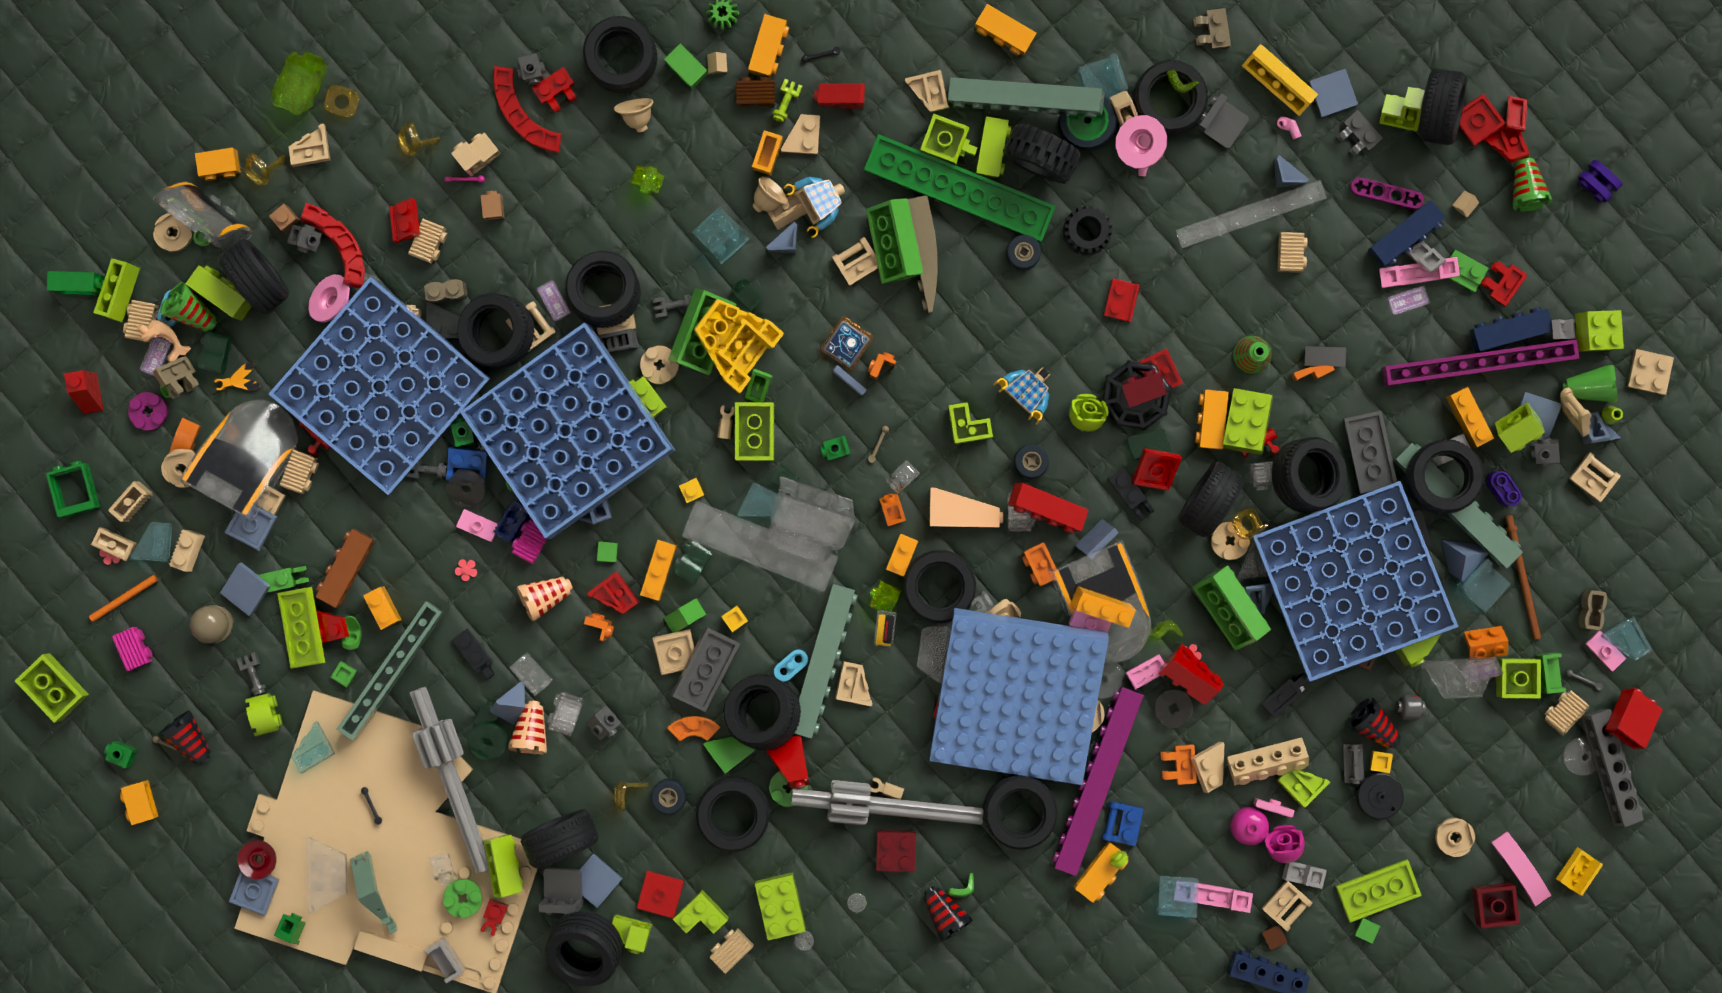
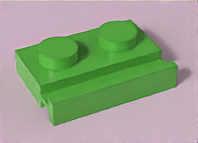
M1453 250L1450 258L1457 257L1460 276L1447 279L1475 293L1489 268L1463 253Z

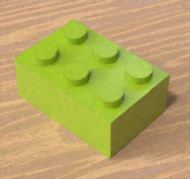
M198 265L185 284L232 318L242 321L252 306L241 296L228 278L226 279L223 276L220 278L221 273L212 267Z
M1234 388L1223 442L1224 449L1262 455L1273 401L1272 395Z
M735 402V461H774V402Z
M50 653L42 654L15 680L22 690L54 723L61 722L89 696L82 686Z
M793 872L755 881L767 939L772 940L806 932Z

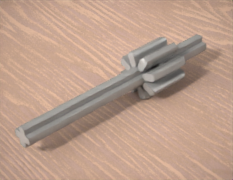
M426 686L415 689L409 693L422 728L415 730L412 733V738L424 769L437 767L475 872H484L488 869L483 840L453 759L461 757L464 753L452 719L438 720Z
M832 780L829 792L793 788L791 792V805L828 809L827 819L829 822L866 825L869 813L982 825L984 811L982 808L871 797V786L867 783Z

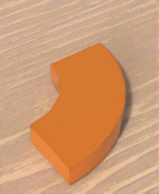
M689 716L673 722L667 729L679 741L690 736L702 737L708 741L721 726L705 717Z

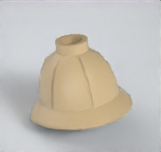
M649 98L628 100L617 104L614 107V111L622 115L630 128H635L637 132H643L648 129L647 124L651 118V107L654 102Z
M762 176L758 179L759 185L755 191L753 208L757 212L771 211L779 205L788 203L786 194L777 183L768 177Z

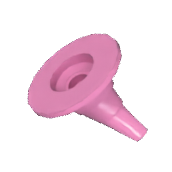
M1148 115L1135 116L1127 120L1120 127L1116 136V150L1120 159L1126 165L1135 169L1138 168L1139 176H1146L1148 167L1156 164L1163 157L1167 147V134L1164 126L1157 119Z
M335 274L328 276L313 290L308 309L310 316L315 321L324 323L334 319L350 301V287L343 284V276Z

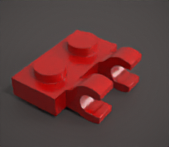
M564 67L532 87L541 103L545 104L548 102L554 112L561 109L554 97L563 91L570 102L577 99L570 88L575 83Z
M1497 261L1494 262L1491 269L1502 275L1498 283L1489 277H1484L1480 284L1486 289L1491 290L1489 297L1505 307L1521 286L1527 274L1513 264L1506 267L1503 263Z

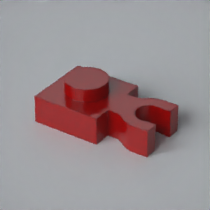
M490 899L483 915L487 922L482 925L480 931L484 932L486 926H490L492 928L490 935L494 936L497 930L496 923L502 924L509 905Z

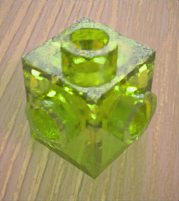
M636 165L630 183L639 187V191L648 195L651 192L659 193L665 175L658 173L659 169L653 166L642 167Z
M880 581L878 587L874 586L869 595L872 598L870 606L890 615L902 590Z

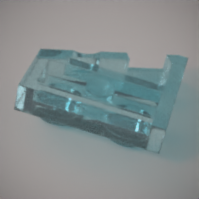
M753 482L737 515L780 516L788 499Z
M151 522L130 559L169 562L172 523Z
M1629 617L1601 634L1602 638L1633 660H1637L1652 651L1650 644L1634 617Z
M317 721L312 724L313 727L307 736H304L300 746L291 755L300 773H304L335 754Z

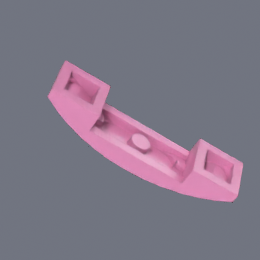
M1457 257L1446 258V262L1432 273L1427 272L1418 264L1380 268L1382 288L1460 276Z
M1505 832L1491 842L1523 886L1525 893L1534 906H1537L1551 896L1529 859L1508 832Z
M1176 880L1173 900L1230 908L1231 910L1250 913L1253 893Z

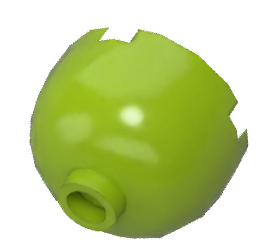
M1080 394L1071 402L1069 408L1070 421L1081 431H1095L1102 427L1108 416L1106 403L1103 400L1102 402L1096 400L1097 396Z

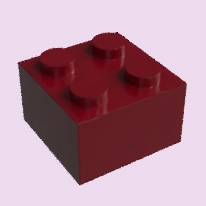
M1155 369L1143 373L1144 377L1137 379V376H1133L1124 380L1125 384L1122 385L1129 408L1168 393L1160 371L1155 372Z
M877 830L876 871L915 872L916 831Z
M1501 883L1472 887L1475 920L1478 927L1490 928L1520 924L1516 885Z

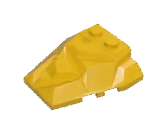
M719 299L715 300L694 328L723 380L737 393H741L751 378L748 376V373L767 348H774L784 334L771 321L761 319L750 312L742 311L738 307Z

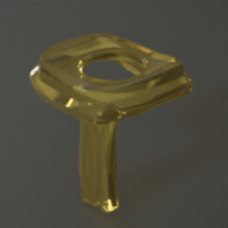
M331 85L326 95L324 108L342 117H352L357 110L359 94L355 90L344 86ZM342 94L348 97L349 104L345 109H339L335 106V99L338 95Z
M407 122L398 133L400 146L403 152L408 155H414L420 147L439 143L440 137L420 141L413 122ZM406 131L411 136V145H408L406 142Z
M250 153L246 159L245 173L257 185H266L269 182L271 171L285 162V156L282 155L267 166L254 153ZM251 164H254L259 168L261 176H258L253 172V170L251 169Z
M1253 508L1241 510L1232 518L1234 530L1242 539L1253 538L1254 535L1262 533L1268 527L1267 524H1262ZM1243 517L1251 521L1252 529L1250 531L1243 528L1241 524Z
M617 783L615 786L616 807L622 812L626 811V788L647 787L648 783Z

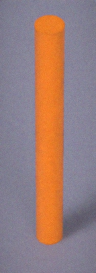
M155 575L150 576L89 615V619L94 622L157 582V577Z

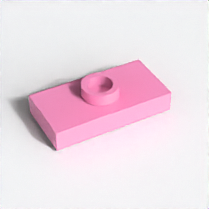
M464 509L456 527L492 542L500 524Z
M1074 610L1069 621V625L1073 627L1108 632L1112 623Z
M1600 630L1584 643L1612 672L1627 659Z
M1160 654L1125 672L1134 689L1136 690L1159 677L1158 672L1163 666L1164 661Z
M1254 798L1253 804L1255 807L1288 817H1293L1294 810L1281 806L1280 801L1270 799L1268 802Z

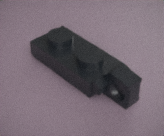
M468 628L452 639L478 674L482 671L487 679L495 674L489 666L492 664L490 656Z
M1303 672L1297 678L1294 675L1288 678L1261 702L1262 706L1273 718L1305 690L1303 685L1308 681L1306 674Z

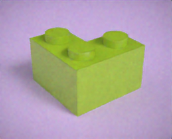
M1408 87L1405 98L1386 94L1379 124L1417 131L1425 90Z
M968 402L948 406L954 444L993 438L990 418L971 421Z
M701 890L675 915L673 920L685 933L689 932L701 920L714 934L728 921L729 917Z
M616 914L612 924L618 930L623 944H626L625 948H628V951L631 953H644L653 924Z

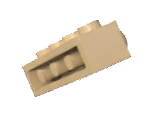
M1302 737L1227 757L1228 768L1234 785H1245L1253 780H1264L1269 776L1283 775L1288 771L1302 770L1309 766V756Z

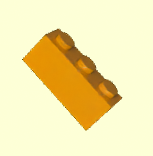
M988 4L975 23L976 31L979 34L994 38L993 41L996 44L1009 47V51L1017 56L1020 54L1022 56L1025 55L1036 36V32Z
M764 14L749 64V73L770 78L772 74L776 75L778 69L776 60L778 56L782 55L784 45H781L783 37L787 38L789 32L787 20Z
M1468 387L1462 388L1446 397L1471 448L1479 447L1494 439Z
M1203 390V394L1199 395V405L1202 406L1201 413L1197 415V424H1200L1199 432H1196L1195 443H1198V448L1223 449L1228 392Z
M657 540L640 595L657 601L661 600L677 545Z
M1079 586L1071 602L1076 611L1127 628L1130 627L1136 612L1129 603Z
M1110 841L1105 844L1073 886L1093 903L1095 900L1099 901L1105 893L1103 891L1107 885L1110 886L1115 881L1117 871L1119 869L1123 870L1127 865L1126 863L1119 869L1111 866V855L1121 850Z

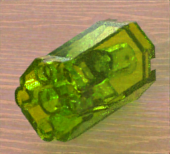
M292 52L288 55L272 90L273 105L289 110L295 115H300L302 111L310 109L327 73L328 65H324V59L310 52H304L303 55H298V52Z

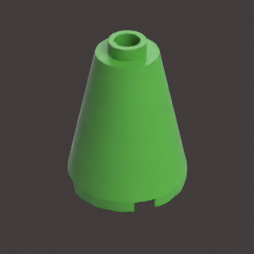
M1606 365L1567 378L1566 383H1563V389L1570 388L1576 399L1617 402L1614 365Z

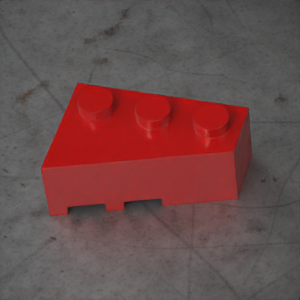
M1183 644L1166 659L1158 672L1162 677L1166 675L1173 680L1172 684L1175 686L1180 684L1186 688L1187 694L1204 705L1216 696L1224 685L1220 676L1214 674L1205 662L1200 661L1192 650Z

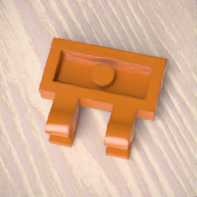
M1193 744L1176 745L1173 752H1160L1161 760H1175L1176 771H1162V779H1176L1178 785L1197 783L1196 771L1191 757L1195 756V746Z

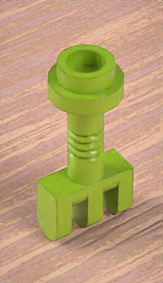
M786 78L780 89V92L785 93L779 109H774L772 113L773 119L778 122H783L787 119L788 115L785 112L792 97L798 99L803 87L799 84L797 90H793L796 84L793 81L789 88L786 87L789 82Z

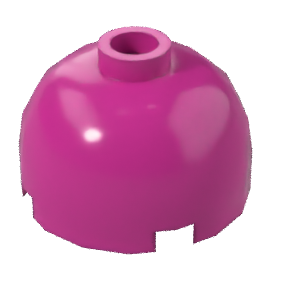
M1243 807L1237 810L1232 817L1230 831L1239 843L1247 846L1257 845L1267 837L1269 822L1266 815L1259 809Z
M1281 825L1273 828L1274 831L1270 835L1268 833L1265 839L1269 855L1280 863H1292L1298 860L1305 848L1302 831L1297 830L1292 825Z

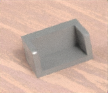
M445 937L440 938L426 948V954H431L444 974L445 983L456 978L464 971V966Z

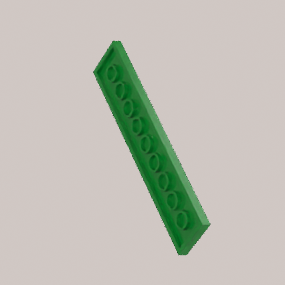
M880 134L877 135L864 171L925 196L927 195V197L1021 235L1034 237L1039 242L1043 240L1056 207Z

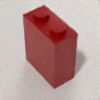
M1637 688L1622 690L1605 729L1632 749H1646L1663 709L1657 705L1656 701L1647 698Z

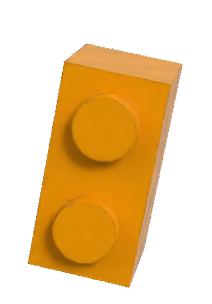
M764 130L752 165L754 171L772 175L783 141L782 136Z
M234 148L195 153L198 176L205 179V181L216 180V177L219 176L232 178L235 177V174L241 173L238 151Z
M900 534L886 570L904 577L918 541Z
M385 586L363 595L381 630L402 621Z
M148 780L121 788L120 798L126 805L125 815L131 825L159 817Z

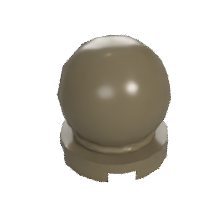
M209 605L195 611L191 617L189 627L192 635L198 641L205 644L219 643L231 635L234 619L226 608L218 605Z

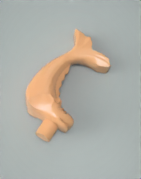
M152 320L148 327L143 324L137 327V330L142 333L140 337L144 342H147L152 337L156 338L159 336L173 343L174 348L167 358L169 362L176 360L179 355H186L191 349L190 346L180 345L173 329L161 320Z

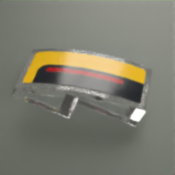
M877 610L874 635L875 646L893 647L896 612Z

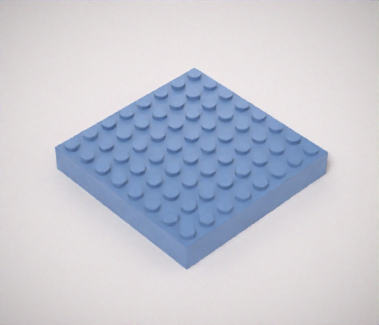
M370 277L271 390L269 395L389 495L458 417L460 411L471 402L491 378L374 277Z
M585 322L460 411L545 539H552L676 451L593 328Z
M1400 481L1253 536L1254 543L1309 682L1458 627Z
M954 608L930 749V761L1082 785L1108 647V632Z

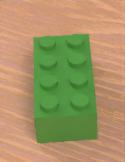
M908 199L889 200L867 208L866 213L882 284L900 282L924 274Z
M695 288L668 360L710 376L714 363L694 328L716 299L736 306V303L708 291Z
M1228 565L1207 575L1192 587L1235 651L1256 642L1271 630L1267 621L1262 617L1256 605L1247 595L1244 587L1241 586Z

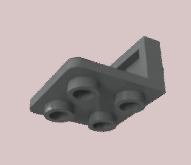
M1221 93L1219 97L1214 96L1209 103L1211 109L1208 113L1204 112L1198 121L1200 124L1197 129L1228 149L1249 121V117L1226 102L1228 97Z
M546 868L543 871L544 899L539 904V912H546L547 915H554L556 913L567 915L572 912H578L583 906L581 870Z

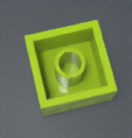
M1621 310L1588 311L1575 314L1578 352L1624 349Z
M1526 402L1495 422L1498 436L1511 453L1522 450L1527 443L1532 440H1538L1545 433L1541 419L1529 402Z
M1496 658L1502 672L1496 675V697L1541 698L1540 659Z

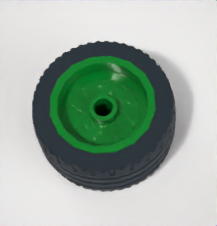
M1105 96L1102 115L1091 118L1092 121L1089 124L1084 122L1085 114L1068 116L1065 112H1060V130L1066 141L1080 150L1099 149L1106 145L1115 134L1117 115L1112 103Z

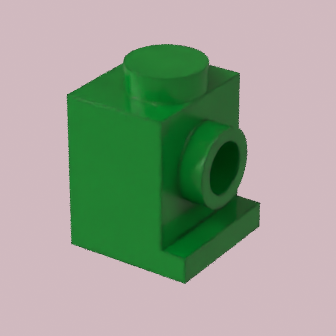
M464 418L454 420L455 424H451L455 447L477 443L475 434ZM461 428L465 429L464 435L459 434Z
M845 436L823 442L824 446L820 447L823 458L827 457L828 461L850 455ZM833 445L838 446L837 452H832L831 447Z
M114 741L105 748L104 755H107L105 760L126 769L131 767L138 749ZM116 751L120 753L119 758L115 756Z
M291 913V916L283 914L274 936L288 943L298 945L306 922L301 921L302 916Z

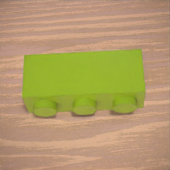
M986 116L976 174L997 180L999 175H1003L1005 164L1002 163L1003 149L1006 137H1009L1011 133V126H1008L1009 120Z
M111 258L93 313L123 322L140 268Z
M501 835L483 840L494 897H505L523 892V880L519 875V860L515 855L514 849L516 844L512 835Z

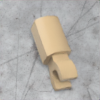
M722 405L720 412L723 417L719 421L717 438L730 439L733 423L731 417L735 413V407H732L731 412L727 414L724 412L725 406Z
M873 778V781L878 782L879 786L877 788L871 787V792L877 793L880 791L884 796L901 800L904 788L887 782L884 784L879 778Z

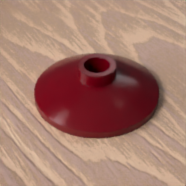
M254 840L248 842L241 848L238 854V866L241 872L251 879L267 877L276 866V852L265 841ZM257 856H261L262 861L260 863L256 862Z

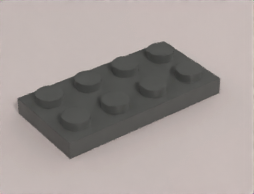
M1382 411L1344 418L1343 423L1359 494L1375 491L1396 483L1397 479Z
M705 627L671 696L706 712L740 643Z

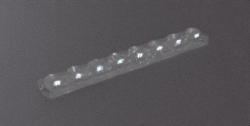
M1321 180L1180 228L1175 230L1179 245L1183 249L1325 200L1327 197Z

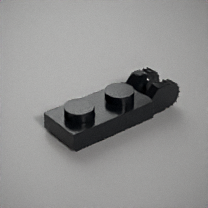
M1122 468L1108 479L1130 510H1133L1141 521L1145 518L1143 513L1136 507L1142 502L1150 514L1154 512L1145 495L1137 485L1133 484L1132 478L1125 468Z

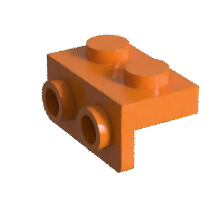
M886 352L883 355L878 354L876 361L872 360L868 368L870 377L877 380L884 363L895 367L897 361L894 360V356Z
M1044 542L1023 551L1024 556H1022V560L1025 566H1030L1032 570L1030 577L1034 585L1038 583L1039 587L1056 579L1054 572L1058 570Z
M592 613L586 616L584 624L602 629L600 641L611 638L614 626H611L612 621L605 620L604 615Z
M1502 626L1464 632L1470 661L1508 654V639Z

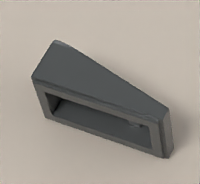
M635 329L598 335L603 345V339L606 338L609 353L639 347ZM619 336L622 338L623 346L620 345ZM611 337L614 338V344H615V347H614V348H613V346H612Z

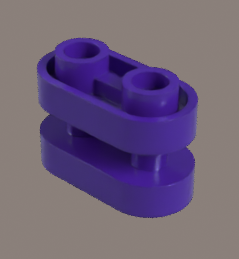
M1593 160L1588 165L1591 172L1583 171L1578 176V183L1585 190H1590L1596 201L1606 203L1612 197L1610 190L1618 191L1623 184L1601 162ZM1596 177H1598L1605 185L1603 186V185L1596 179Z
M1496 471L1488 474L1486 485L1500 505L1516 506L1520 503L1522 498L1521 492L1506 472Z

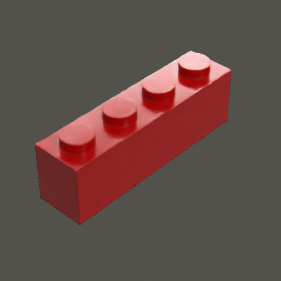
M1024 483L1014 484L1008 502L1009 506L1014 507L1013 511L1021 514L1029 513L1031 518L1035 520L1044 519L1047 521L1046 524L1053 527L1059 525L1063 527V531L1074 534V531H1082L1089 511L1084 507Z

